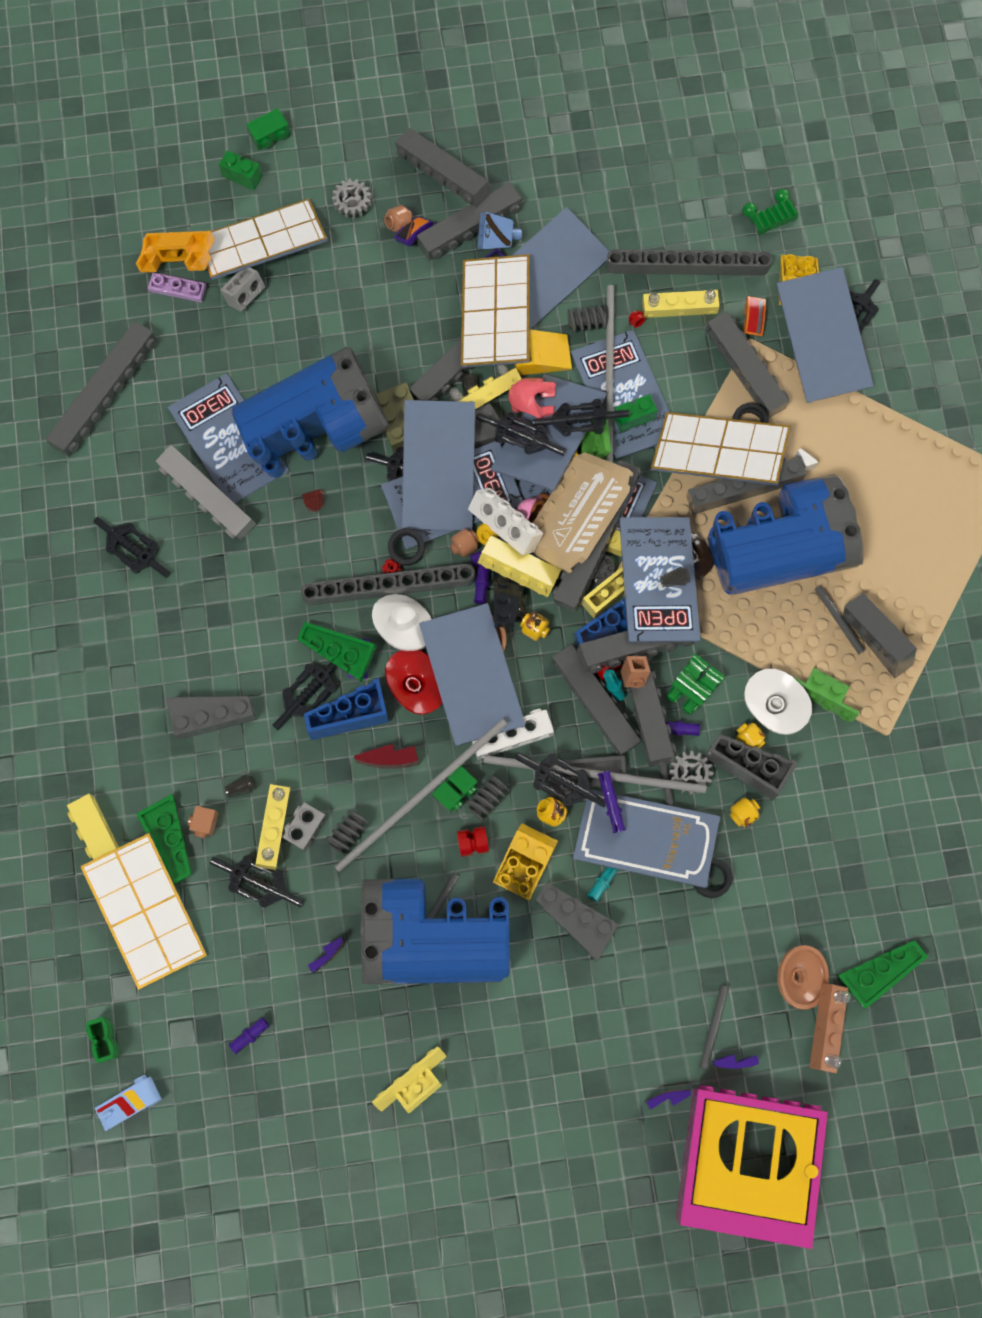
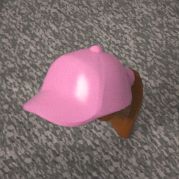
M542 493L535 498L524 499L518 504L516 511L521 512L529 522L533 523L550 495Z

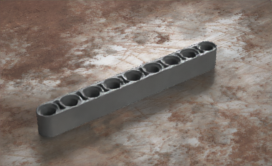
M614 249L607 254L606 269L613 274L761 276L768 273L772 263V256L765 251Z
M460 564L305 584L301 589V595L306 604L321 605L384 597L393 594L402 595L467 587L473 584L475 572L471 565ZM464 572H468L471 574V576L469 578H463L461 577V574ZM447 574L450 575L452 578L448 581L442 580V576ZM425 577L432 578L430 583H424L422 580ZM407 579L413 581V583L408 586L403 584V582ZM386 582L393 583V586L390 588H385L383 585ZM367 584L374 585L372 590H365L364 587ZM349 586L355 588L351 593L345 592V589ZM328 589L335 590L332 595L325 594ZM310 591L316 592L313 597H311V598L306 597V594H307L308 592H310Z

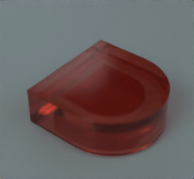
M320 489L302 494L304 504L309 511L316 512L323 507L324 500Z

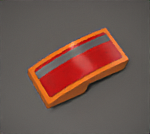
M746 297L743 314L746 315L743 327L745 334L759 337L763 335L766 309L765 299Z

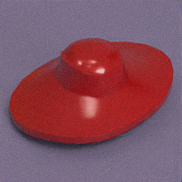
M401 650L390 657L385 667V677L397 701L414 714L424 715L437 710L443 702L429 656L420 650Z

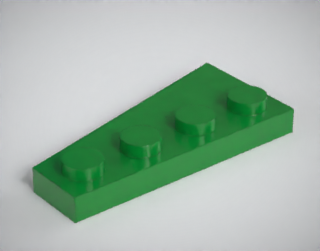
M304 622L297 638L300 643L360 682L364 679L377 647L374 643Z
M171 794L138 812L136 815L146 834L150 833L174 885L192 876V871L175 798Z
M914 940L837 975V977L846 988H849L848 991L860 1006L866 1009L927 959L928 956Z

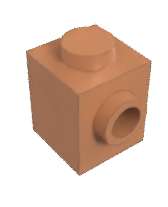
M627 656L621 669L624 686L644 687L650 674L646 656Z
M195 806L194 813L190 815L188 820L189 830L194 832V836L199 838L213 837L219 813L213 809Z

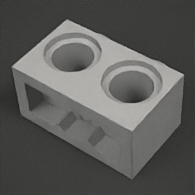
M249 267L238 271L220 291L227 304L241 312L265 288V285L258 271Z
M304 802L302 806L299 805L293 814L295 818L291 824L288 823L285 826L282 838L306 852L327 817ZM313 813V820L311 822H304L305 814ZM301 830L303 832L302 838L294 840L293 833Z

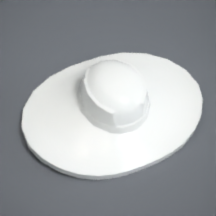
M393 594L386 595L375 603L372 610L373 624L380 636L389 645L404 651H416L426 647L419 623L431 620L432 618L417 601L405 595Z
M777 669L761 670L749 679L745 687L744 699L747 708L770 731L781 735L794 734L809 722L812 714V703L809 695L802 685L786 672Z

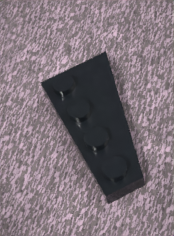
M493 571L494 627H515L525 586Z

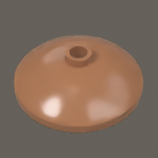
M799 945L791 948L783 956L778 968V986L782 997L790 1006L803 1010L811 1009L819 1004L821 983L829 984V970L823 955L817 949L807 945Z

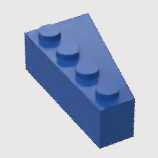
M625 598L573 633L577 647L581 643L627 631Z
M379 678L366 686L362 685L356 688L355 691L347 695L344 694L338 697L337 700L331 703L323 704L304 714L307 732L311 740L389 722Z

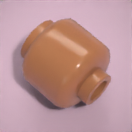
M403 205L388 209L384 217L385 225L391 231L398 232L401 228L412 222V213Z
M462 529L451 537L452 544L450 548L455 555L459 554L461 557H467L478 549L479 539L472 529L470 531Z

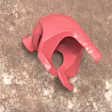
M524 378L517 381L511 386L508 393L512 411L514 413L522 411L537 418L553 415L554 406L540 407L535 400V395L540 393L541 397L544 398L555 397L556 384L554 382H544L542 378Z

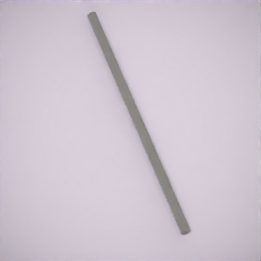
M613 285L607 286L606 412L613 411ZM607 419L611 453L605 457V460L613 463V419Z
M503 718L336 864L334 867L337 871L341 872L500 732L507 725V722Z
M489 755L484 757V763L534 770L515 759ZM557 765L551 768L556 773L577 776V774L570 770H565ZM574 767L577 770H585L590 778L599 779L597 774L606 772ZM610 772L612 781L706 793V785Z

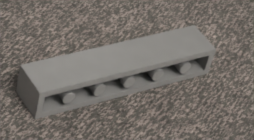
M172 445L156 460L160 465L158 469L166 477L171 475L174 478L171 482L179 489L183 487L187 490L184 494L192 501L196 499L200 503L198 507L206 514L210 512L213 515L211 519L218 526L223 524L227 528L225 532L232 539L236 536L239 540H242L256 525L248 515Z

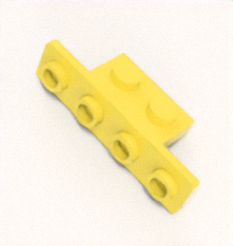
M439 1047L430 1050L421 1061L413 1064L402 1077L395 1079L389 1088L380 1092L376 1099L372 1101L374 1106L383 1111L398 1099L408 1113L412 1112L442 1086L431 1070L446 1058L445 1053Z

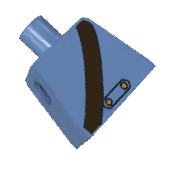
M480 212L477 249L511 247L512 240L521 239L522 230L513 228V220L488 212Z

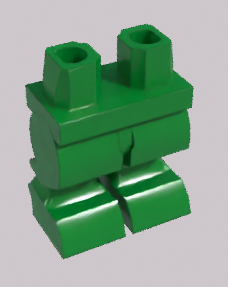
M697 654L693 655L688 666L684 667L672 683L671 690L667 696V699L674 704L680 697L685 699L687 702L681 709L688 715L692 714L696 709L699 710L715 691V687L719 686L725 679V676L711 666L707 670L709 664ZM707 670L704 677L701 678L698 682L697 680L699 679L700 674H703Z

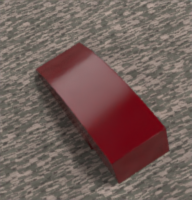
M393 744L354 755L356 763L375 768L396 769L420 765L414 746L395 751Z

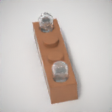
M821 983L809 1068L837 1073V1068L841 1067L842 1059L839 1057L846 1004L851 1001V995L848 992L849 988Z

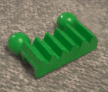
M779 189L775 193V200L779 205L774 204L772 208L767 207L765 211L761 210L758 214L754 203L749 202L743 206L742 212L744 216L750 218L751 223L755 224L758 229V236L798 218L799 214L791 200H789V192L786 189Z

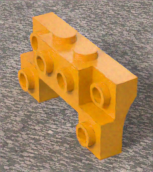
M211 231L146 233L143 238L142 251L136 265L140 272L152 273L158 270L161 262L184 261L188 271H202L206 269L211 259L209 250L215 239Z

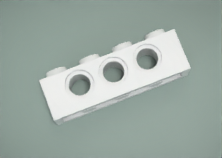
M485 488L476 491L468 510L484 524L489 525L496 534L521 555L533 553L544 534L538 529L537 525L529 522L521 512L512 508L510 503L500 498L493 489Z
M541 709L531 711L530 715L523 717L525 724L533 723L536 726L533 731L520 727L514 729L517 732L514 737H508L506 732L495 735L498 738L495 743L487 742L475 753L477 760L484 758L485 755L492 756L553 736L554 731L547 710L541 711Z

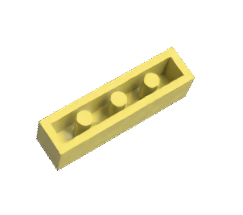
M493 536L489 537L477 562L483 567L491 569L503 577H507L546 597L549 596L561 572V569L530 554L521 555L511 545Z
M623 566L583 598L582 606L593 618H596L625 594Z
M87 794L67 805L69 812H67L68 817L72 823H76L78 827L76 833L81 841H85L87 845L85 851L89 858L93 857L94 860L119 848L94 796Z

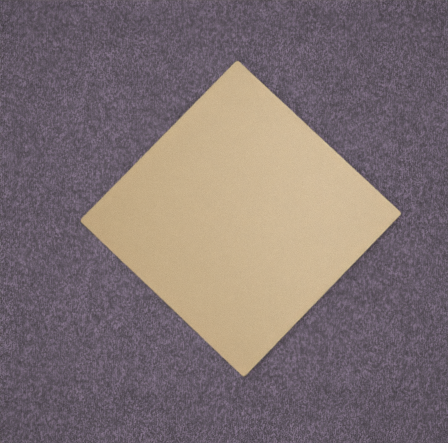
M749 339L748 343L750 346L755 347L757 356L766 363L769 373L776 377L779 387L789 397L786 409L769 418V423L791 426L792 430L790 431L785 452L786 461L793 459L798 449H802L818 462L815 469L806 472L804 480L835 474L844 481L849 491L850 500L855 508L857 522L861 531L863 564L851 569L737 595H729L723 590L715 564L713 563L711 571L705 577L695 582L700 637L761 670L777 669L806 683L813 668L818 669L850 686L842 703L860 712L855 720L888 736L982 555V454L857 391L806 403L796 361L753 339ZM732 369L705 416L732 419L738 407L746 403H755ZM752 413L742 414L739 420L761 422ZM672 473L647 517H690L691 532L698 534L709 547L707 536L713 527V521L718 512H729L733 517L735 527L746 526L751 518L756 504L765 502L770 505L774 519L781 518L778 497L781 489L692 515L686 498L688 490L722 479ZM761 511L757 512V514L760 517L766 516L765 513ZM724 520L718 521V523L722 526L727 525V523ZM821 585L842 617L844 606L864 593L917 648L913 666L894 679L852 625L848 624L865 649L863 653L858 655L814 589Z

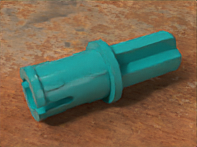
M606 669L603 677L607 683V690L611 691L616 701H622L626 696L621 687L622 682L617 678L614 670Z
M606 867L602 875L596 877V882L587 893V897L594 902H598L604 891L610 887L609 883L618 869Z

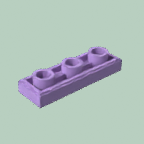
M154 272L148 286L149 292L197 302H203L207 289L206 283Z

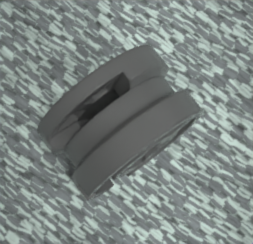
M607 555L603 556L604 558H602L591 581L594 584L600 585L614 573V562Z

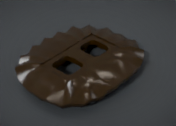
M691 532L692 550L696 557L693 562L695 582H697L711 571L714 559L706 542L698 534Z

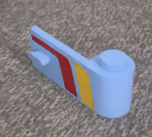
M146 1075L135 1079L133 1086L95 1107L105 1131L162 1100L152 1077L147 1078Z

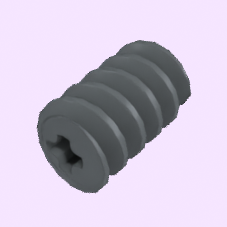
M597 305L596 311L593 306H590L588 311L586 307H582L581 313L578 308L574 309V313H572L571 309H567L569 329L572 327L573 331L576 332L579 326L581 331H584V327L587 325L588 330H591L592 325H594L597 330L599 324H602L603 328L606 329L607 314L605 305L603 310L600 305Z
M493 776L489 777L491 784L484 782L485 789H478L480 795L473 794L474 801H467L469 805L467 808L481 821H484L482 814L490 815L488 807L493 810L495 809L493 802L501 803L498 796L505 798L504 790L509 791L499 779Z
M351 810L347 811L350 818L342 817L344 824L337 823L339 831L332 830L334 837H326L329 845L343 856L345 854L342 849L350 850L347 843L355 844L353 836H361L358 829L366 830L363 823L370 824L362 816Z

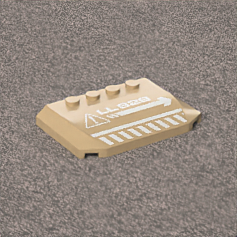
M585 452L575 456L555 491L551 493L533 521L544 534L535 551L530 553V555L567 573H571L573 571L571 568L578 562L582 564L586 561L630 491V486L628 485L629 477L633 476V472L625 467Z

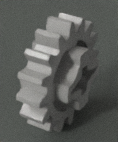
M349 178L348 183L341 181L342 186L336 185V190L332 192V202L335 210H338L340 215L345 213L346 218H348L352 214L353 218H355L356 214L362 216V211L368 212L372 196L369 187H365V182L359 184L358 179L352 182L351 178Z
M690 751L689 756H687L685 752H682V758L676 756L675 761L677 763L672 762L670 765L674 768L669 770V774L673 775L670 779L671 781L701 785L712 782L708 778L713 775V772L709 771L712 764H706L708 758L701 759V753L694 756L693 751ZM678 767L682 771L681 778L678 777ZM695 768H697V769L695 770L694 775H691L690 777L688 776L687 778H685V777L687 776L688 771H691V770H694ZM702 768L704 771V778L700 775V770ZM688 791V794L691 796L693 792Z

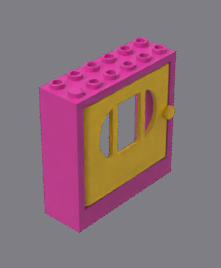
M699 1085L698 1089L693 1088L675 1220L683 1226L812 1249L828 1112L821 1111V1106L805 1103L804 1108H802L799 1102L783 1100V1104L778 1103L779 1099L762 1096V1100H757V1095L741 1092L740 1097L735 1096L736 1091L720 1089L718 1093L714 1092V1087ZM705 1098H706V1099H711V1100H706V1105H705L703 1128H702L701 1143H700L699 1158H698L697 1173H696V1181H695L694 1196H693V1204H691L692 1191H693V1183H694V1176H695V1168H696V1161H697V1153H698V1146H699V1138H700V1130H701V1123H702V1115H703V1108H704V1100H705ZM745 1106L757 1107L762 1109L750 1108ZM773 1111L785 1112V1113L796 1114V1115H802V1116H807V1117L795 1116V1115L784 1114V1113H778V1112H773ZM738 1120L733 1170L730 1172L720 1158L719 1139L724 1129L730 1123ZM746 1121L775 1126L769 1179L740 1175ZM786 1129L796 1146V1161L792 1170L784 1178L777 1180L782 1130Z

